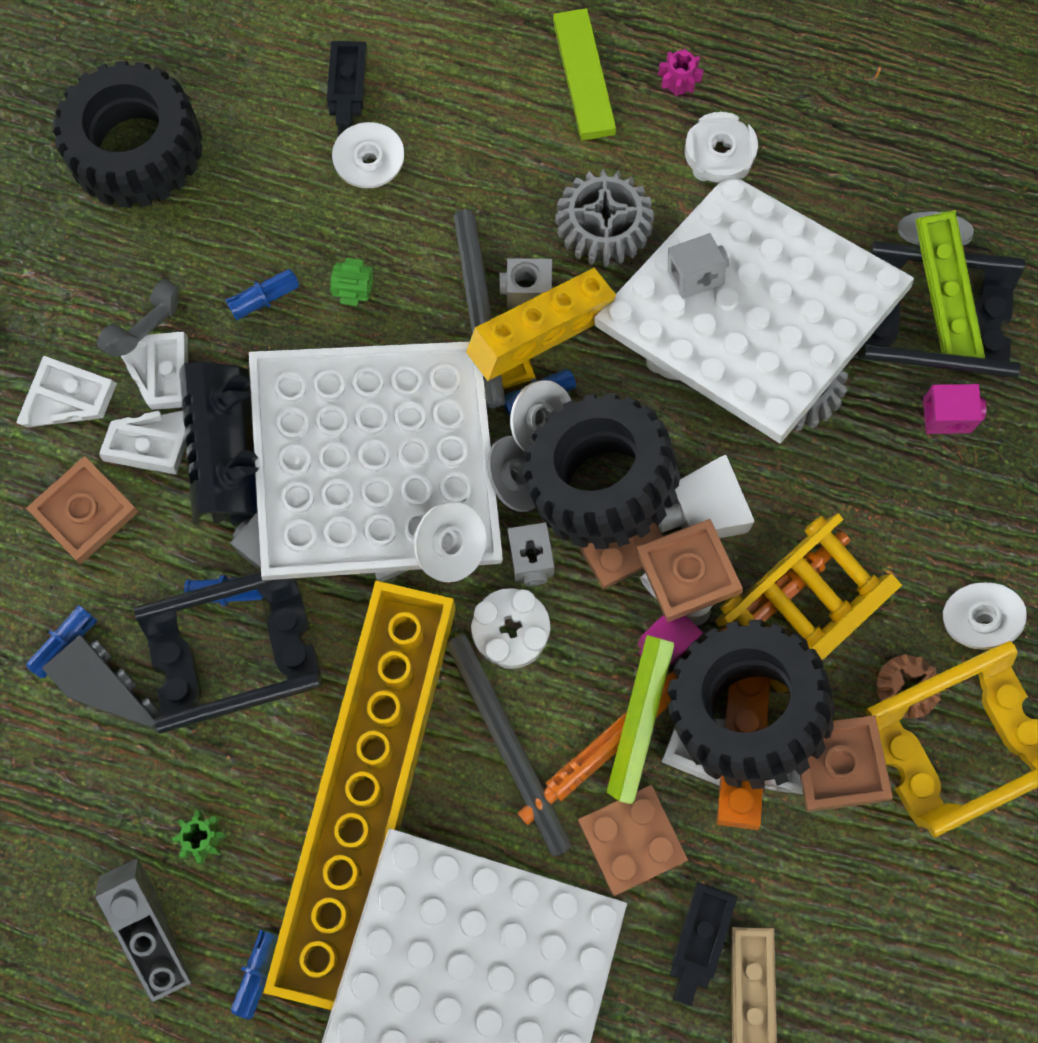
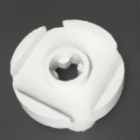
M713 112L704 115L699 119L698 124L693 126V128L691 127L685 143V157L688 165L693 169V175L701 181L709 180L719 183L722 179L732 177L742 179L746 177L755 161L758 150V140L754 129L749 124L747 128L744 123L739 121L738 116L728 112ZM717 142H723L724 147H730L731 150H727L726 153H719L713 148L716 147Z
M508 588L495 591L485 597L475 608L471 623L473 642L480 655L492 663L498 664L500 667L507 669L524 667L534 662L546 647L550 635L548 613L544 605L528 590ZM506 619H512L513 622H520L522 628L517 630V637L510 638L508 633L501 634L499 628L505 625Z

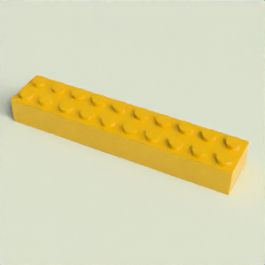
M375 581L263 992L265 994L328 1010L333 1008L388 829L400 831L456 611L453 598Z

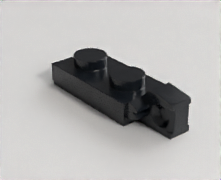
M331 41L326 100L329 116H336L335 124L338 128V135L353 126V116H361L362 109H364L367 42Z
M696 882L671 962L673 966L670 975L679 978L673 995V1001L686 1006H692L697 986L707 989L710 979L714 978L738 896Z

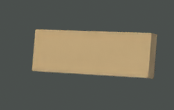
M730 927L732 1043H777L774 928Z

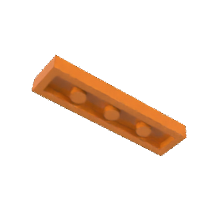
M761 676L748 677L738 680L727 688L724 728L746 733L759 731L767 727L770 678ZM721 776L716 825L759 830L761 825L763 789H752L749 781H743L740 788L727 785L724 777Z

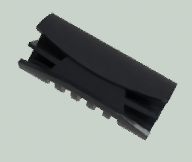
M208 362L184 363L180 368L179 378L185 426V443L187 445L186 456L189 464L188 478L190 481L189 489L193 524H199V519L202 515L211 514L214 524H219L229 517L233 526L240 525L244 520H251L256 513L258 514L256 472L260 467H255V461L258 459V456L254 453L252 392L250 390L249 370L237 365Z

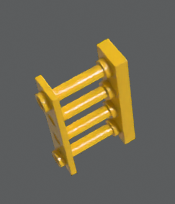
M838 513L827 519L821 515L805 528L804 532L808 536L742 596L737 595L727 599L719 607L723 613L715 622L719 627L733 620L739 621L740 626H749V621L756 619L747 608L764 594L798 634L807 640L809 649H815L823 660L891 597L902 584L892 573L878 578L875 575L870 576L831 532L844 520ZM820 542L858 585L856 590L859 592V595L851 603L847 600L843 602L804 559L803 556L817 543ZM790 568L796 572L831 612L829 617L832 620L823 629L819 626L815 628L775 583ZM770 678V685L777 693L789 691L784 684Z

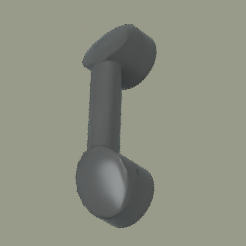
M168 279L161 280L154 287L150 295V302L156 307L128 331L115 323L106 326L97 339V347L112 357L123 356L133 351L140 340L168 316L172 317L175 314L179 303V287Z

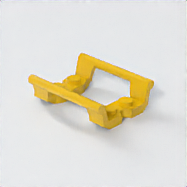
M1011 641L996 646L866 709L867 716H876L886 766H893L900 772L901 782L895 788L896 792L916 825L928 829L934 838L1038 788V719H1031L1023 712L1022 703L1028 696L1012 669L1018 652ZM978 674L983 690V707L1002 742L1010 752L1019 755L1021 760L1032 771L966 804H944L940 797L941 783L934 767L917 737L912 732L904 729L899 720L903 718L910 706Z

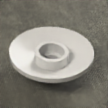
M364 122L353 125L340 134L333 146L332 159L336 172L344 181L360 188H375L390 182L400 172L404 162V148L401 139L391 128L379 123ZM367 159L375 160L372 163H364Z
M535 381L527 385L515 399L510 417L511 431L515 442L524 452L529 443H534L531 436L539 425L543 427L546 424L545 418L554 410L556 413L564 409L563 404L571 401L570 396L562 386L552 381Z
M445 502L430 509L420 521L414 538V552L419 566L428 576L442 582H455L470 575L481 562L486 548V530L481 517L473 508L459 502ZM444 534H446V536H447V541H446V543L442 546V545H441V541H442V538H443Z
M987 582L975 583L959 589L947 600L943 610V621L949 635L966 647L980 650H989L1008 641H1014L1022 633L1027 619L1026 607L1018 594L1003 585Z

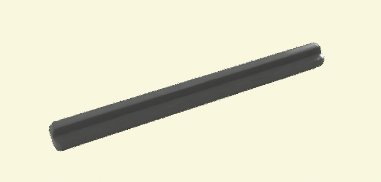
M464 209L455 213L454 222L473 334L475 327L491 320L492 317L475 216L470 209ZM483 375L486 407L489 409L502 407L505 404V395L501 375L489 381Z
M463 634L452 638L447 642V648L526 805L532 808L534 821L551 855L559 856L571 848V842L551 803L545 799L544 789L467 637ZM536 798L541 800L542 810L537 808Z

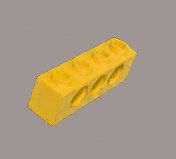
M592 268L475 327L466 353L487 381L594 326V317L604 307L614 302L617 295L598 271Z

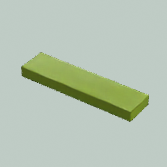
M587 8L553 14V24L580 140L584 141L615 135V121Z
M956 210L917 218L915 224L941 353L985 358Z
M650 635L646 636L606 792L619 802L628 804L635 802L674 649V642Z

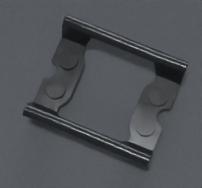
M879 241L872 242L870 253L899 270L902 269L908 260L923 262L920 246ZM964 252L968 268L985 269L979 299L975 303L985 358L891 347L897 339L899 332L900 300L858 350V359L1017 378L1020 374L1021 364L1010 361L1011 339L1003 335L1000 327L1001 325L1008 324L1012 319L1013 290L1023 273L1025 259Z
M257 572L134 607L135 617L147 637L152 667L157 673H166L165 684L157 689L162 715L155 718V726L159 734L321 688L323 685L314 646L305 645L301 642L303 634L310 629L301 591L295 578L262 580L261 572ZM257 589L271 605L272 612L267 620V628L275 663L280 673L287 680L199 705L201 686L196 661L191 647L182 638L176 612Z

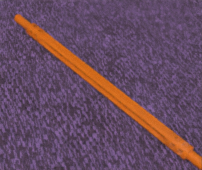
M842 530L835 534V537L844 547L850 542V538ZM823 546L814 553L808 552L804 556V559L818 574L825 570L824 564L832 558ZM792 568L775 582L789 599L793 598L806 586ZM764 594L747 608L756 620H763L764 622L778 611ZM725 625V626H724L721 630H719L718 632H721V631H723V630L728 629V628H727V625ZM674 671L666 677L657 716L667 709L668 704L672 701L668 694L669 681L677 679ZM627 712L561 768L552 778L545 782L547 787L544 789V796L551 805L557 799L560 802L564 800L617 753ZM536 798V806L539 810H542V802ZM525 805L517 812L518 816L527 826L534 820L533 810L528 805Z

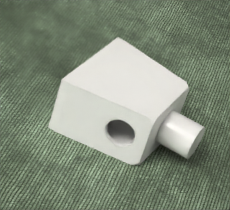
M726 455L680 479L679 486L675 489L677 494L672 507H665L667 516L658 524V527L663 533L680 526L684 529L711 519L719 538L741 535L750 531L755 521Z

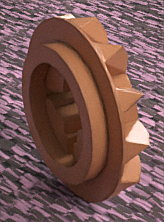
M907 654L890 659L881 668L877 677V693L880 700L883 701L890 698L901 690V687L905 684L903 676L909 680L920 677L922 680L919 683L937 675L936 667L930 666L924 661L923 657L909 656ZM940 692L910 706L903 718H919L930 713L941 700Z

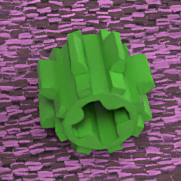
M346 258L345 263L336 262V265L333 266L330 293H332L333 297L341 298L340 304L358 306L359 301H368L370 299L373 286L372 267L363 266L364 260Z
M195 811L192 821L188 822L179 819L178 823L182 828L180 835L172 837V841L182 845L179 857L187 859L193 855L198 864H204L208 853L220 856L221 851L217 845L219 840L227 837V834L217 830L220 818L212 816L207 820L204 819L203 812ZM200 830L207 832V839L201 840L200 845L192 842V837L198 835Z

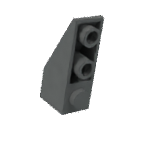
M79 635L42 667L66 697L73 701L157 731L155 718L162 716L161 710L150 698L146 697L143 700L139 698L133 691L138 686L137 683L123 668L116 671L111 666L108 660L113 656L97 639L91 643Z
M134 859L99 876L95 898L151 1002L191 984L190 976L157 893L139 859Z

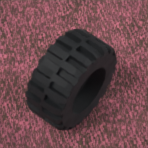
M117 61L116 66L111 67L103 64L96 67L98 71L90 75L87 72L78 78L79 83L76 86L71 84L64 93L66 100H60L55 111L58 118H55L53 121V132L56 136L55 144L77 183H80L83 190L90 196H97L100 202L113 205L114 201H116L119 207L132 208L133 203H139L141 207L152 205L151 201L160 198L163 201L170 197L169 192L176 188L179 191L187 183L185 177L187 175L192 176L197 169L198 164L195 159L201 157L203 148L200 142L202 139L201 128L181 84L175 78L169 77L166 71L158 67H154L151 70L149 64L141 62L130 65L128 61ZM135 118H145L158 122L156 131L151 138L138 148L125 152H110L101 149V144L107 133L121 122Z
M596 394L584 396L583 401L574 403V400L563 404V410L558 413L554 410L545 418L546 424L543 427L539 425L531 436L534 443H529L524 453L526 462L523 465V477L527 483L526 488L544 523H547L548 528L553 529L555 535L562 540H569L571 538L573 545L583 548L588 547L589 543H593L595 549H608L609 544L615 542L620 547L630 544L629 538L638 535L640 538L651 532L649 526L653 522L658 525L667 516L665 507L670 508L673 506L677 497L675 489L679 486L680 474L677 468L678 462L665 424L662 420H658L656 412L649 406L643 405L641 407L640 402L631 397H625L624 401L620 400L618 394H605L604 398H597ZM606 452H619L635 458L630 471L619 482L608 488L584 491L569 486L576 469L587 459Z
M750 620L749 626H740L739 621L726 623L728 629L717 632L716 628H713L704 633L705 641L701 644L694 641L686 649L689 657L687 660L679 659L673 669L677 679L669 681L668 694L672 701L668 704L670 717L675 725L674 728L695 764L702 765L705 773L716 780L723 776L727 785L738 788L742 786L743 781H749L752 789H764V781L775 779L777 786L789 782L787 774L796 770L801 775L810 768L808 758L813 756L819 759L826 749L823 739L831 738L834 727L832 716L835 715V705L827 671L824 670L822 659L815 649H809L806 639L798 633H793L789 637L787 627L777 623H773L771 628H766L763 620ZM755 676L768 677L784 684L790 691V702L783 715L772 725L762 730L746 733L735 732L720 726L714 718V709L719 697L730 685L738 680Z

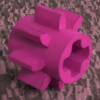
M687 49L675 53L669 51L666 62H662L659 65L658 75L663 77L662 89L668 88L675 96L687 91L692 94L695 82L699 83L702 80L703 70L698 68L700 57H694Z

